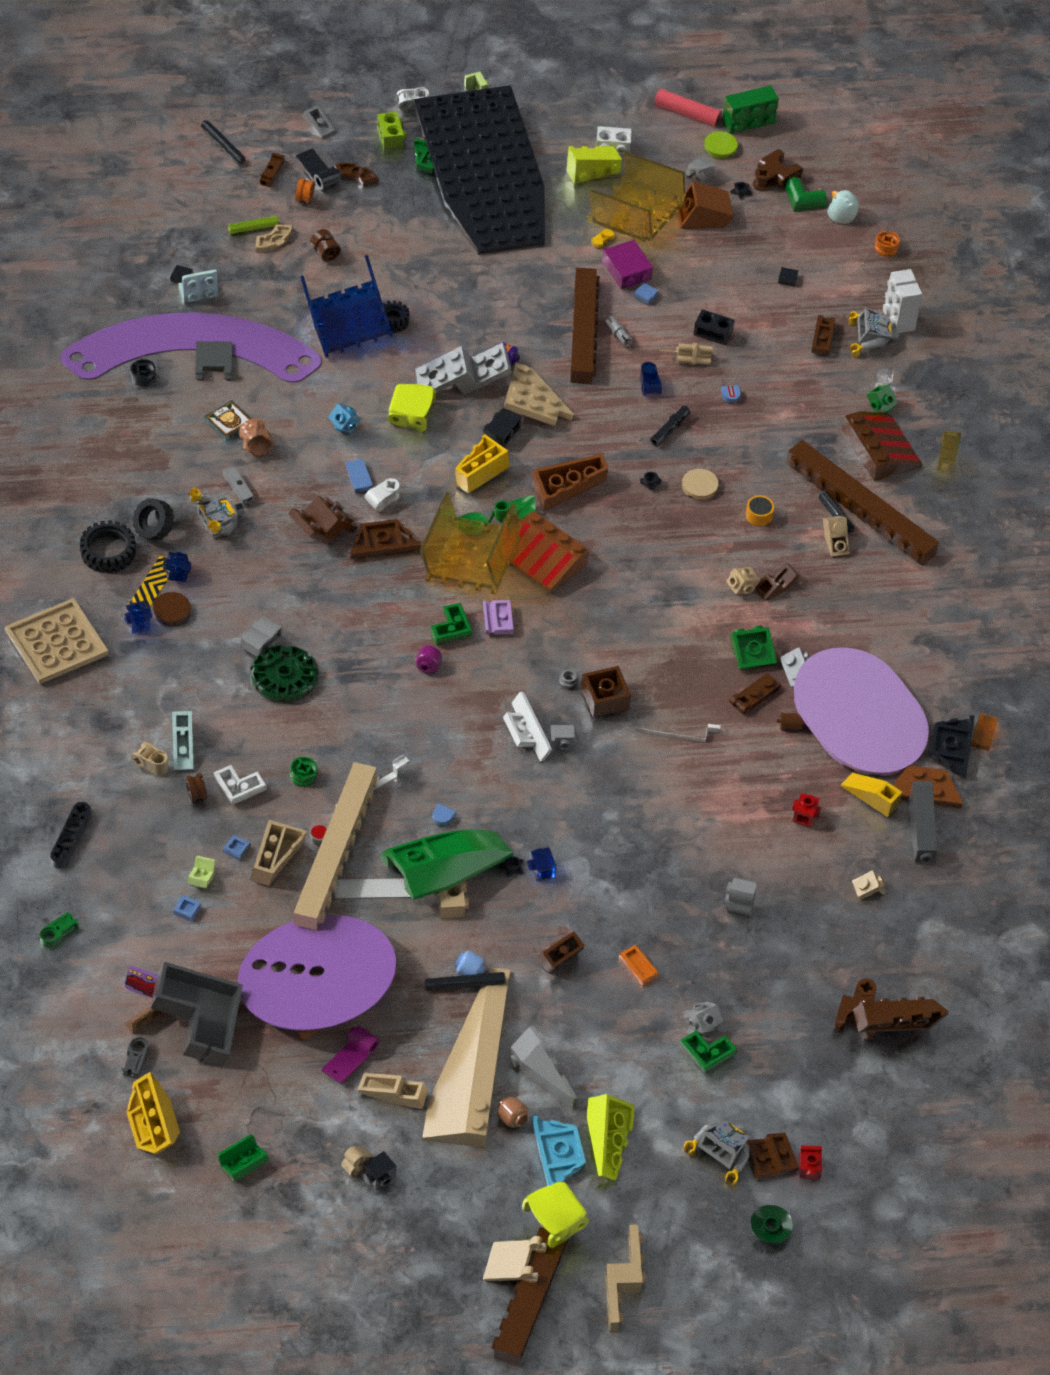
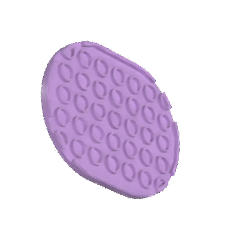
M831 648L814 654L800 667L793 686L796 709L817 740L834 760L841 765L854 769L855 772L889 776L903 772L907 766L914 765L919 760L927 745L929 735L925 713L898 675L885 662L862 650Z

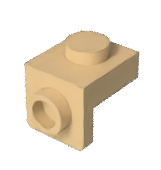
M873 870L852 880L860 900L878 891L882 895L886 894L884 889L886 883L881 875L878 876Z

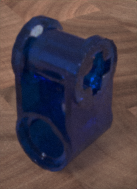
M644 362L641 365L640 383L643 396L651 393H657L658 395L662 393L657 366L652 362Z

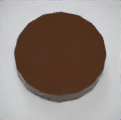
M177 592L161 594L153 603V615L157 621L160 620L165 625L181 624L190 615V602L188 598Z

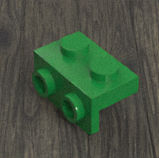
M252 1134L217 1154L221 1170L234 1182L270 1161L268 1154L257 1145Z

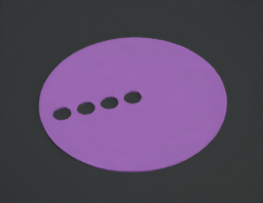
M325 915V920L323 924H319L317 931L296 926L294 921L265 935L246 955L238 975V983L243 985L241 999L252 1014L276 1027L304 1031L337 1026L362 1015L384 996L395 975L396 956L391 942L383 932L363 920L342 915ZM258 960L267 962L266 967L261 970L254 969L252 965ZM282 962L286 964V968L281 972L271 970L272 965ZM295 965L305 966V970L301 974H292L290 972L291 968ZM314 967H322L324 973L314 977L310 975V970Z

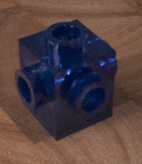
M182 552L168 553L167 559H164L163 570H166L167 580L186 582L188 573L191 571V562H189L187 554Z
M144 601L126 605V614H123L132 634L150 629V619L152 618L150 607L147 608Z

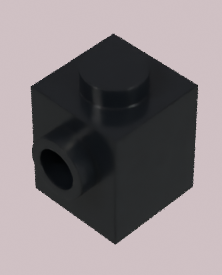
M383 1151L363 1164L362 1176L365 1182L369 1185L371 1184L376 1190L381 1186L388 1185L396 1177L397 1166Z

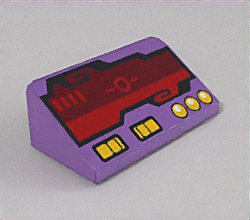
M129 965L125 988L152 998L157 975Z

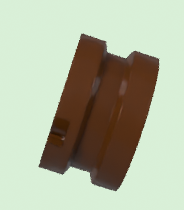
M197 773L196 776H185L187 793L191 803L196 802L198 799L202 801L207 800L205 782L201 780L203 778L202 773Z

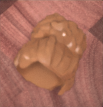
M252 418L240 426L239 435L240 439L243 440V448L248 453H251L252 456H263L268 454L273 448L274 440L261 419Z

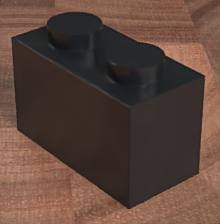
M503 407L494 414L492 421L485 425L483 433L505 448L520 430L522 416Z

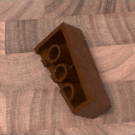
M924 997L914 1000L900 998L895 1001H890L889 999H881L879 1001L866 999L853 1009L859 1033L929 1030L949 1014L948 1010L934 999H925Z

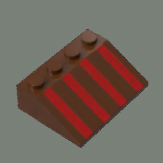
M859 411L844 416L842 431L873 481L922 467V462L891 414Z

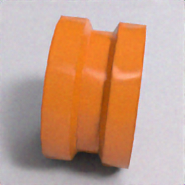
M299 179L295 195L297 202L305 201L306 204H311L315 192V181Z
M881 231L876 236L875 251L884 257L894 256L898 252L899 236L892 231L890 233Z

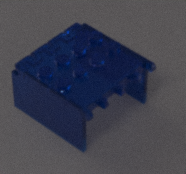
M365 255V259L372 280L362 283V288H358V285L346 288L343 294L341 290L327 294V299L324 296L312 299L304 275L300 276L325 358L329 357V353L337 350L344 353V348L356 344L360 348V343L372 339L378 342L377 338L384 335H389L390 338L394 337L368 255Z

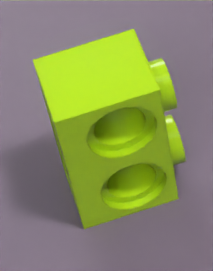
M398 113L377 114V128L383 149L404 147L406 131L402 130L403 121L402 118H399Z

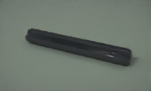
M208 120L202 121L201 128L238 165H243L246 158Z
M504 972L427 978L425 979V988L429 991L505 984L506 977Z

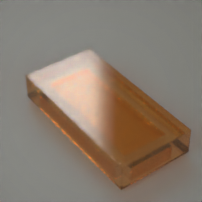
M980 713L971 746L989 751L999 718Z

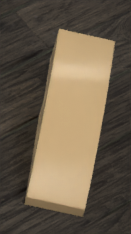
M364 1073L358 1088L359 1093L395 1105L423 1109L428 1094L424 1082L404 1081L403 1077L398 1075Z

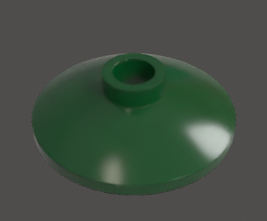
M764 1205L752 1214L750 1227L753 1234L760 1241L768 1244H778L790 1236L793 1229V1221L785 1209L776 1205Z

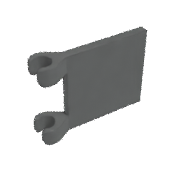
M196 341L195 373L197 380L203 379V369H224V379H232V341Z

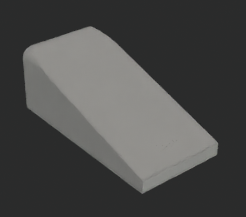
M319 105L304 111V120L321 139L336 132Z

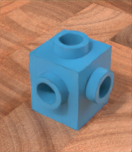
M340 403L335 406L328 416L335 424L334 428L341 433L343 431L351 433L356 429L361 420L354 408Z

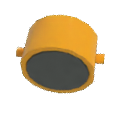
M762 495L749 499L745 514L748 522L755 526H766L771 523L774 513V503L772 500Z

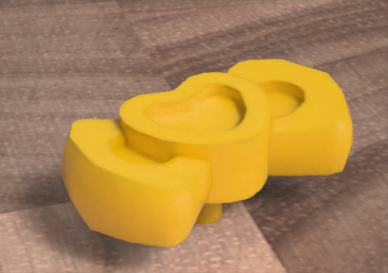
M603 229L602 232L591 239V242L595 248H603V245L608 240H613L615 236L612 230Z

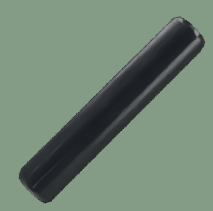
M826 491L819 494L818 499L833 517H846ZM846 517L848 534L854 531L855 527Z

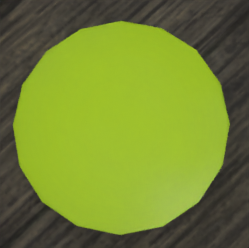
M712 132L705 138L704 149L711 157L726 159L728 156L732 157L735 155L738 142L736 138L727 132Z

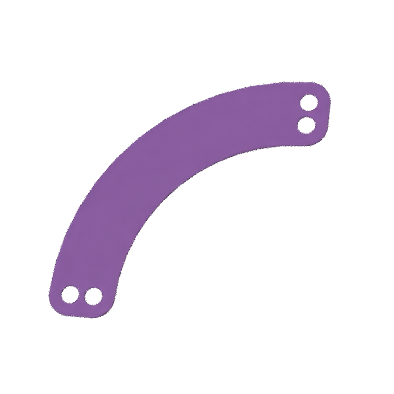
M195 312L167 313L124 321L82 338L64 349L60 356L62 364L82 379H95L118 365L142 356L174 350H196V341H232V356L253 362L287 382L301 381L318 369L321 364V357L316 351L277 329L238 317ZM74 353H80L83 355V359L79 362H74L70 359V356ZM307 356L312 361L308 365H302L298 360L300 357ZM90 362L95 365V369L88 372L83 370L82 366ZM290 365L298 367L299 371L296 374H288L285 369Z

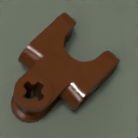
M777 149L759 161L758 168L755 170L756 179L753 181V187L758 191H766L776 184L784 188L785 183L790 178H801L803 168L799 164L792 166L782 165L785 153Z
M861 979L857 983L853 997L843 995L836 1016L834 1030L843 1031L847 1022L855 1020L853 1009L861 1001L866 999L874 1001L877 986L873 980ZM865 1032L864 1038L873 1040L875 1032Z

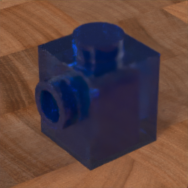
M537 848L534 851H530V859L527 860L529 871H533L536 881L556 877L557 865L550 848Z

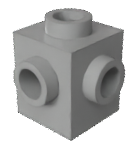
M708 1001L694 1005L693 1009L687 1012L690 1027L694 1031L697 1030L703 1034L712 1032L714 1027L723 1023L717 1004Z

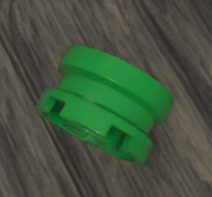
M304 756L294 759L290 765L291 782L298 787L312 785L317 778L318 767L316 762Z

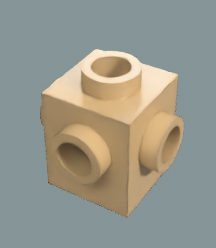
M751 567L734 568L726 582L735 594H749L754 591L760 582V578Z

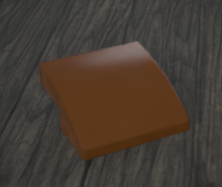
M786 1133L767 1134L764 1139L748 1140V1160L756 1181L783 1176L799 1169Z

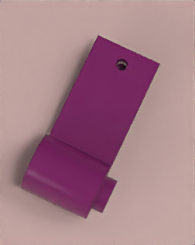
M360 1025L350 1029L347 1034V1045L321 1070L339 1084H342L375 1052L380 1043L378 1037Z

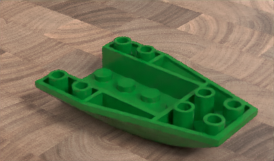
M457 830L431 835L388 848L380 854V859L387 868L397 867L404 876L406 892L415 900L450 889L513 856V851L494 831Z

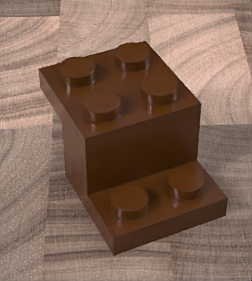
M317 495L305 510L292 508L289 512V515L308 537L330 545L343 529L353 533L358 528L353 523L354 519L343 511L344 507L337 501L332 502L327 497L322 498Z

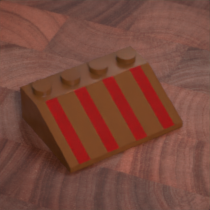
M533 510L518 522L496 547L494 552L551 592L586 566L590 550Z

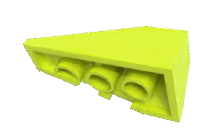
M608 1094L588 1098L587 1121L598 1176L610 1181H616L622 1163L621 1154L623 1148H626L628 1144L626 1138L628 1132H631L633 1129L635 1105Z

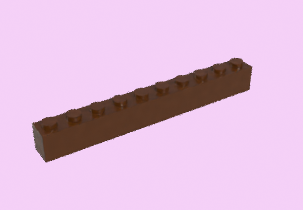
M801 440L788 450L786 463L791 468H794L804 478L814 483L817 488L826 491L832 499H835L844 508L855 514L857 518L863 520L872 529L883 535L885 539L891 541L900 550L911 556L913 560L924 565L937 554L939 541L804 440Z

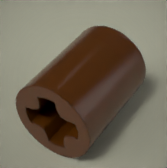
M781 713L777 723H780V729L802 730L803 718L796 713Z

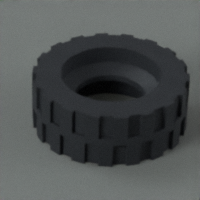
M147 498L137 505L136 510H134L133 527L140 537L158 541L167 537L168 533L171 532L174 525L173 509L165 501ZM156 510L159 513V522L156 528L151 529L147 524L148 516L151 511Z

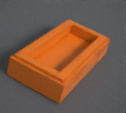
M637 945L619 953L621 961L642 986L659 977V972Z

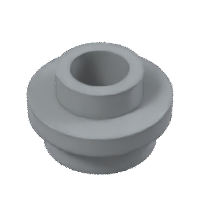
M565 670L561 673L559 682L566 688H572L577 685L578 676L573 670Z

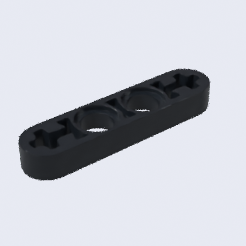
M78 802L73 806L51 851V864L55 868L67 866L91 817V808L86 802ZM82 810H85V811L82 812V814H81V816H80L81 819H80V818H79V812H81ZM72 824L80 826L77 830H71L69 827ZM69 839L72 841V844L65 846L62 844V841ZM61 851H62V852H63V858H60L59 860H56V858H59V857H60Z

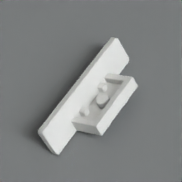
M519 692L512 702L516 713L506 712L503 719L517 747H533L539 761H544L552 751V748L525 693Z

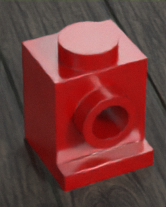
M801 1145L799 1152V1178H806L808 1180L820 1179L822 1174V1146Z

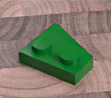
M414 138L416 169L432 174L434 170L425 141Z

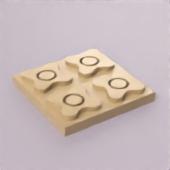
M74 598L5 626V632L39 684L109 655L108 649Z

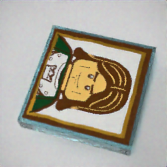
M233 400L203 416V421L225 442L237 436L240 426L245 421L252 419Z

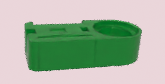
M66 912L40 931L41 944L45 947L55 946L75 928L79 929L78 921L73 919L69 912ZM49 933L55 936L52 940H45L43 938Z

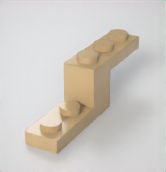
M629 1225L630 1263L606 1264L605 1279L609 1333L618 1332L619 1324H623V1312L619 1311L618 1304L622 1302L621 1293H641L642 1284H646V1272L642 1271L641 1265H644V1252H640V1246H643V1234L639 1233L638 1225Z

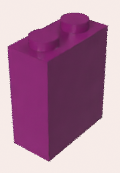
M635 240L603 249L602 262L620 289L652 280L653 266Z

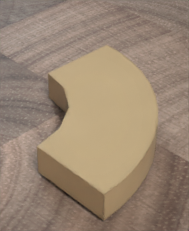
M276 224L270 233L258 235L255 252H268L283 246L290 239L293 226Z

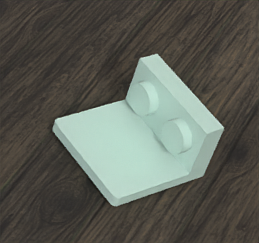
M217 270L182 276V283H178V288L183 302L187 303L218 296Z

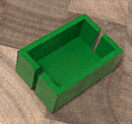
M771 85L725 96V110H723L722 122L729 134L776 123V110L778 109L779 98Z

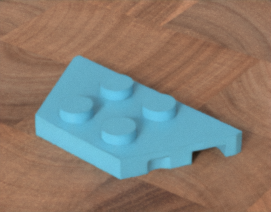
M531 1116L547 1186L556 1182H563L585 1167L586 1161L577 1126L562 1124L555 1120L548 1122L538 1119V1116Z

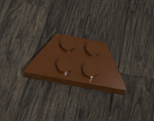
M398 519L364 523L360 525L359 533L354 541V547L350 552V558L356 559L421 550V542L416 541L412 537V533L404 528Z

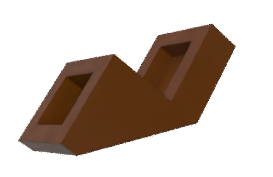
M785 563L774 576L766 573L756 586V589L765 600H768L788 590L800 575L789 563Z

